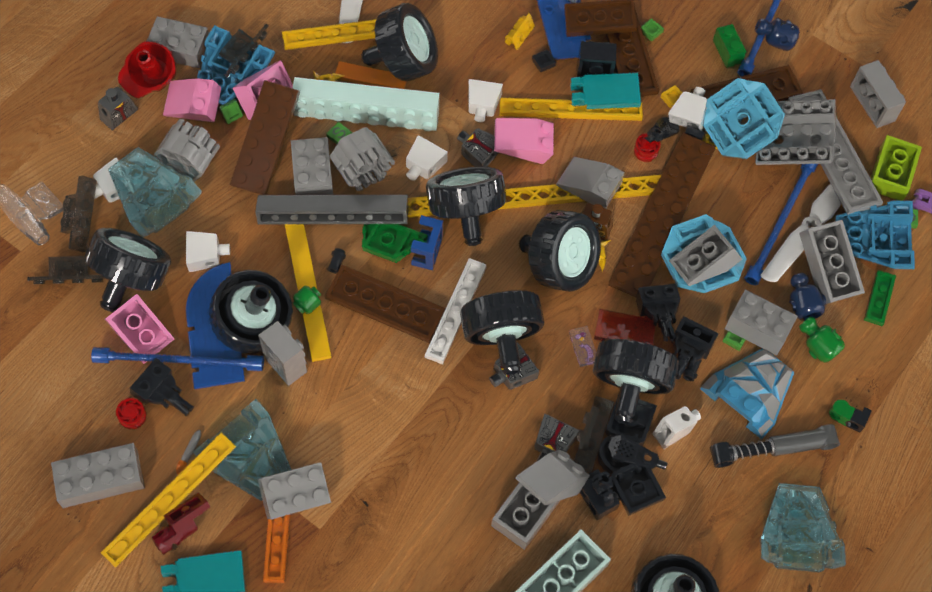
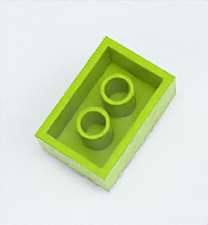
M886 135L880 146L870 178L879 194L899 201L905 199L912 184L922 146Z

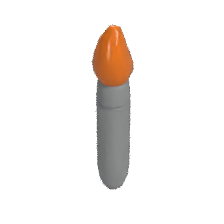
M200 430L193 434L181 460L178 462L177 474H180L186 468L187 462L201 438Z

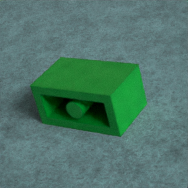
M733 24L716 28L713 42L725 67L728 68L741 64L747 51Z

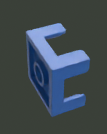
M421 215L419 224L432 227L433 230L421 229V233L428 235L427 242L413 240L411 252L424 255L426 259L413 257L411 265L433 271L443 239V220Z

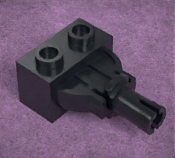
M676 283L638 288L636 304L640 317L647 316L653 321L654 326H657L658 323L664 341L667 342L668 337L670 341H673L676 335L672 324L676 323L675 315L678 312L681 299Z
M684 316L675 330L676 338L671 341L674 349L673 355L677 356L679 354L677 357L679 367L676 379L681 378L690 360L689 367H693L695 362L700 361L702 358L707 359L719 334Z
M157 358L154 359L130 387V394L144 405L150 402L162 405L166 409L169 408V405L174 406L186 417L189 415V411L191 412L194 408L193 405L180 397L182 390L176 385V381L172 376V370Z
M597 469L589 474V478L579 493L596 520H599L618 509L620 497L615 490L611 489L613 482L612 477H609L610 474L608 472H600Z

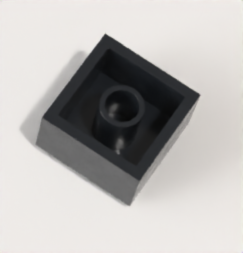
M581 41L577 60V77L613 74L616 64V44Z

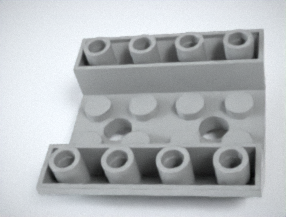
M836 100L777 101L785 113L778 138L756 153V165L831 164L835 151ZM815 138L821 139L818 143L811 142ZM778 139L784 140L781 144L774 143Z

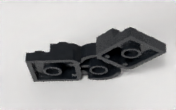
M617 397L605 431L607 437L602 441L598 451V461L602 469L611 474L612 489L617 492L628 516L664 501L666 496L651 469L612 459L608 446L612 437L621 434L643 446L657 405L639 399L635 416L632 418L633 422L631 424H623L615 421L614 418L616 416Z

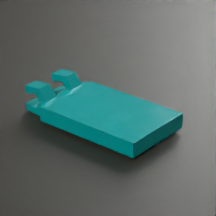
M638 73L585 75L582 78H571V91L583 90V93H572V106L586 105L587 109L641 107Z
M241 550L180 558L178 561H175V565L161 566L163 578L176 576L177 584L163 586L162 592H245Z

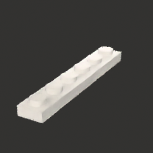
M471 258L468 259L425 353V358L443 365L461 325V308L473 299L486 270V264Z

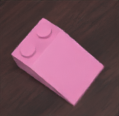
M281 60L249 76L233 87L248 120L252 119L264 80L289 88L293 87Z
M195 78L170 81L163 116L215 122L222 88L214 80Z
M496 118L494 151L544 164L553 155L554 123L529 118Z
M138 294L105 318V321L134 354L155 355L174 340L173 336Z

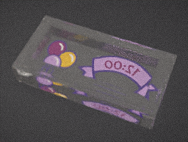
M588 326L569 330V336L579 366L583 367L594 364L596 349Z

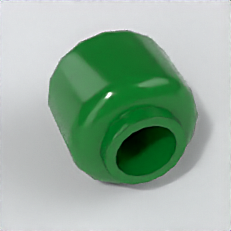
M303 286L293 295L294 301L292 304L301 314H311L321 305L319 298L321 294L315 287Z

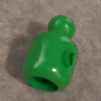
M811 316L799 325L801 332L809 336L806 340V345L814 359L818 358L821 362L827 363L845 348L842 336L838 335L836 329L829 325L819 327L816 319Z

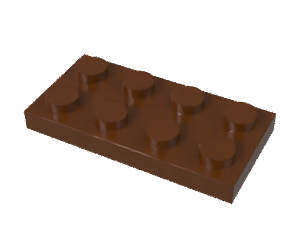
M607 0L564 4L567 37L637 31L634 0Z

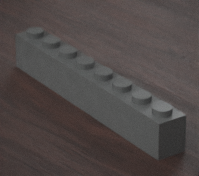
M258 195L255 213L258 224H408L409 207L408 195Z

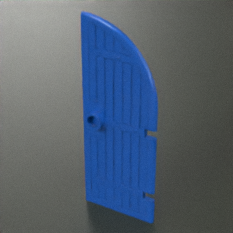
M537 0L552 57L554 59L578 58L581 41L591 40V36L567 37L564 4L572 2L569 0Z
M230 262L218 265L205 272L195 282L189 292L186 302L187 327H195V330L188 331L190 356L242 358L241 352H236L219 341L212 331L209 322V307L213 294L220 283L232 275ZM191 363L192 368H199V372L192 373L194 389L245 382L242 366Z

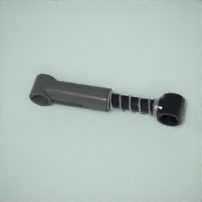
M829 424L814 430L771 436L765 442H751L748 445L743 443L742 446L720 442L710 446V452L714 467L723 468L732 465L738 458H751V456L755 455L759 457L761 454L767 455V453H771L772 456H780L815 449L830 450L838 447L840 441L835 425Z

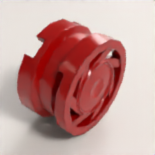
M647 133L638 136L634 146L635 156L643 162H651L653 159H656L661 146L660 141L648 142L645 139L648 136Z
M124 399L116 408L117 419L124 428L129 430L137 429L146 421V410L138 399Z

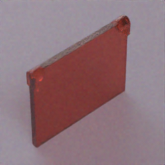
M599 309L594 340L627 339L653 345L655 326L653 321L647 316L640 317Z

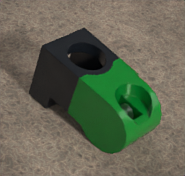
M837 400L830 408L829 415L838 423L860 433L866 426L872 410L864 407L861 411L850 406L845 400Z

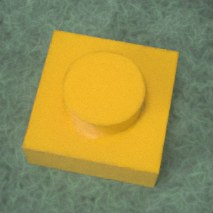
M674 85L661 93L660 98L671 109L682 92Z

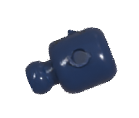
M761 18L755 26V32L758 35H766L765 39L769 45L783 51L793 49L800 34L799 27L791 23L789 19L785 21L776 18L769 23L766 19Z
M805 273L796 274L790 280L795 290L790 294L789 303L792 304L795 315L801 321H805L810 316L815 319L819 318L824 314L826 305L825 295L821 294L819 288L815 285H808L809 278Z

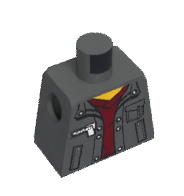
M119 87L108 89L106 95L98 101L99 118L112 131L138 110L131 98Z
M479 128L475 129L471 135L461 131L457 137V140L463 143L461 154L474 167H487L499 154V152L494 151L495 136Z
M518 342L520 372L505 375L502 372L504 368L501 366L499 358L494 365L496 373L489 377L494 387L504 382L506 387L512 390L538 379L539 370Z
M544 414L534 447L536 451L540 452L537 461L554 451L561 450L567 452L577 439L579 430Z

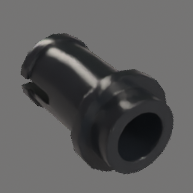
M335 248L332 251V259L327 268L329 272L338 273L343 259L346 258L344 250Z
M691 360L689 361L682 373L685 380L694 381L697 378V371L702 360L695 362L693 367H689Z

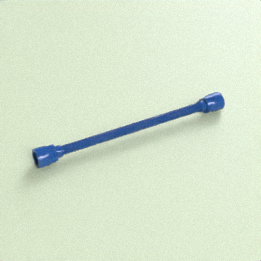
M773 0L765 18L769 23H771L781 0ZM764 34L757 36L746 60H742L737 71L740 77L752 74L755 67L754 59L765 37Z
M818 164L801 165L802 173L757 262L749 267L744 277L747 283L758 285L761 273L764 271L762 270L773 244L807 177L812 172H815Z
M93 347L91 354L92 363L109 364V361L114 360L153 362L157 358L161 362L205 363V365L242 366L247 368V371H263L264 356L247 355V358L222 359V357L207 358L202 356L116 353L115 351H110V348Z

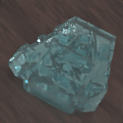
M139 147L108 168L129 223L141 237L160 231L184 213L190 204L202 193L190 177L185 174L183 176L174 171L173 167L164 165L159 162L158 158Z
M255 399L241 411L238 417L213 438L207 439L193 453L197 457L222 432L236 448L213 472L262 501L258 478L291 470L270 414Z
M778 484L760 538L761 558L763 560L773 563L778 569L823 572L825 568L835 569L846 565L845 544L838 537L835 521L832 522L828 512L830 509L820 487Z

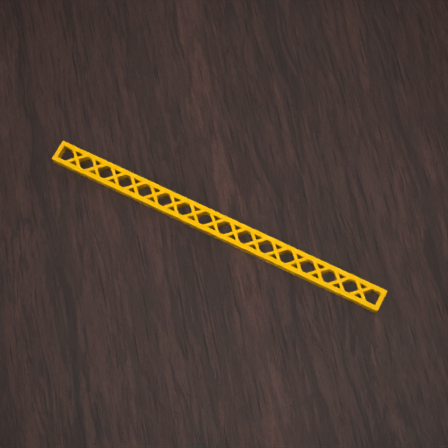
M661 175L623 178L620 186L621 190L616 192L612 199L652 195L655 188H650L647 184L653 182L657 185ZM556 184L506 189V196H510L512 200L505 202L499 209L584 202L585 200L556 186ZM636 184L639 186V189L633 190L629 186ZM558 191H564L567 195L561 197L557 193ZM545 192L549 196L543 199L539 194ZM522 194H527L531 198L529 200H524L521 198ZM427 196L408 198V218L421 217V215L435 216L430 212ZM413 204H417L421 208L414 211L410 207Z

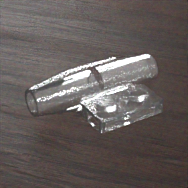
M43 182L28 189L23 197H20L5 184L0 185V207L3 212L30 240L39 246L45 244L49 240L50 235L41 220L51 219L65 210L64 205Z

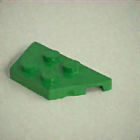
M364 224L362 230V249L365 252L397 263L411 253L413 240L427 242L428 235L399 224Z

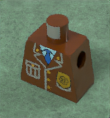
M586 203L581 213L589 216L596 224L600 239L608 240L613 227L612 211L603 208L600 204Z

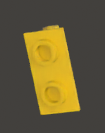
M530 13L527 16L519 17L513 26L514 30L511 29L505 37V43L508 45L514 44L516 50L519 49L535 26Z

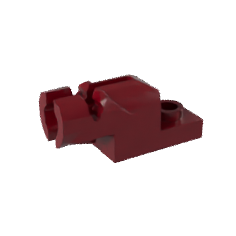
M199 492L165 514L164 518L168 525L161 528L151 537L162 555L173 549V543L178 546L183 540L198 530L193 519L210 508L208 501Z

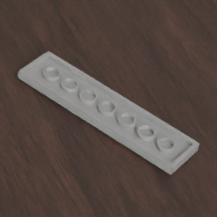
M822 90L789 97L788 101L827 99ZM836 117L834 159L831 164H821L825 174L847 214L869 210L871 206L875 205L877 207L882 206L883 200ZM815 138L811 142L818 143L821 139Z

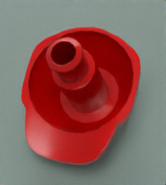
M149 41L140 43L126 57L125 64L118 74L119 84L134 98L144 97L151 92H160L176 76V61L172 52L159 43Z

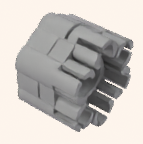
M179 119L176 124L172 125L155 151L154 156L169 171L195 182L199 177H202L219 150L220 145L212 138H209L208 131L203 127L196 125L193 127L188 121L183 125L185 120Z
M367 127L341 138L330 154V159L347 184L354 186L357 191L363 190L361 184L367 188L371 183H377L375 177L379 182L383 180L387 174L386 171L392 167L391 165L395 164L394 159L376 133H373Z

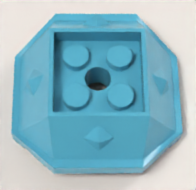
M737 78L707 99L703 126L721 155L747 159L778 138L785 113L766 84ZM748 117V122L742 125V119Z
M707 214L672 226L661 253L677 287L701 293H707L739 281L747 260L730 227L713 220ZM715 225L738 252L742 260L727 272L688 286L669 260Z

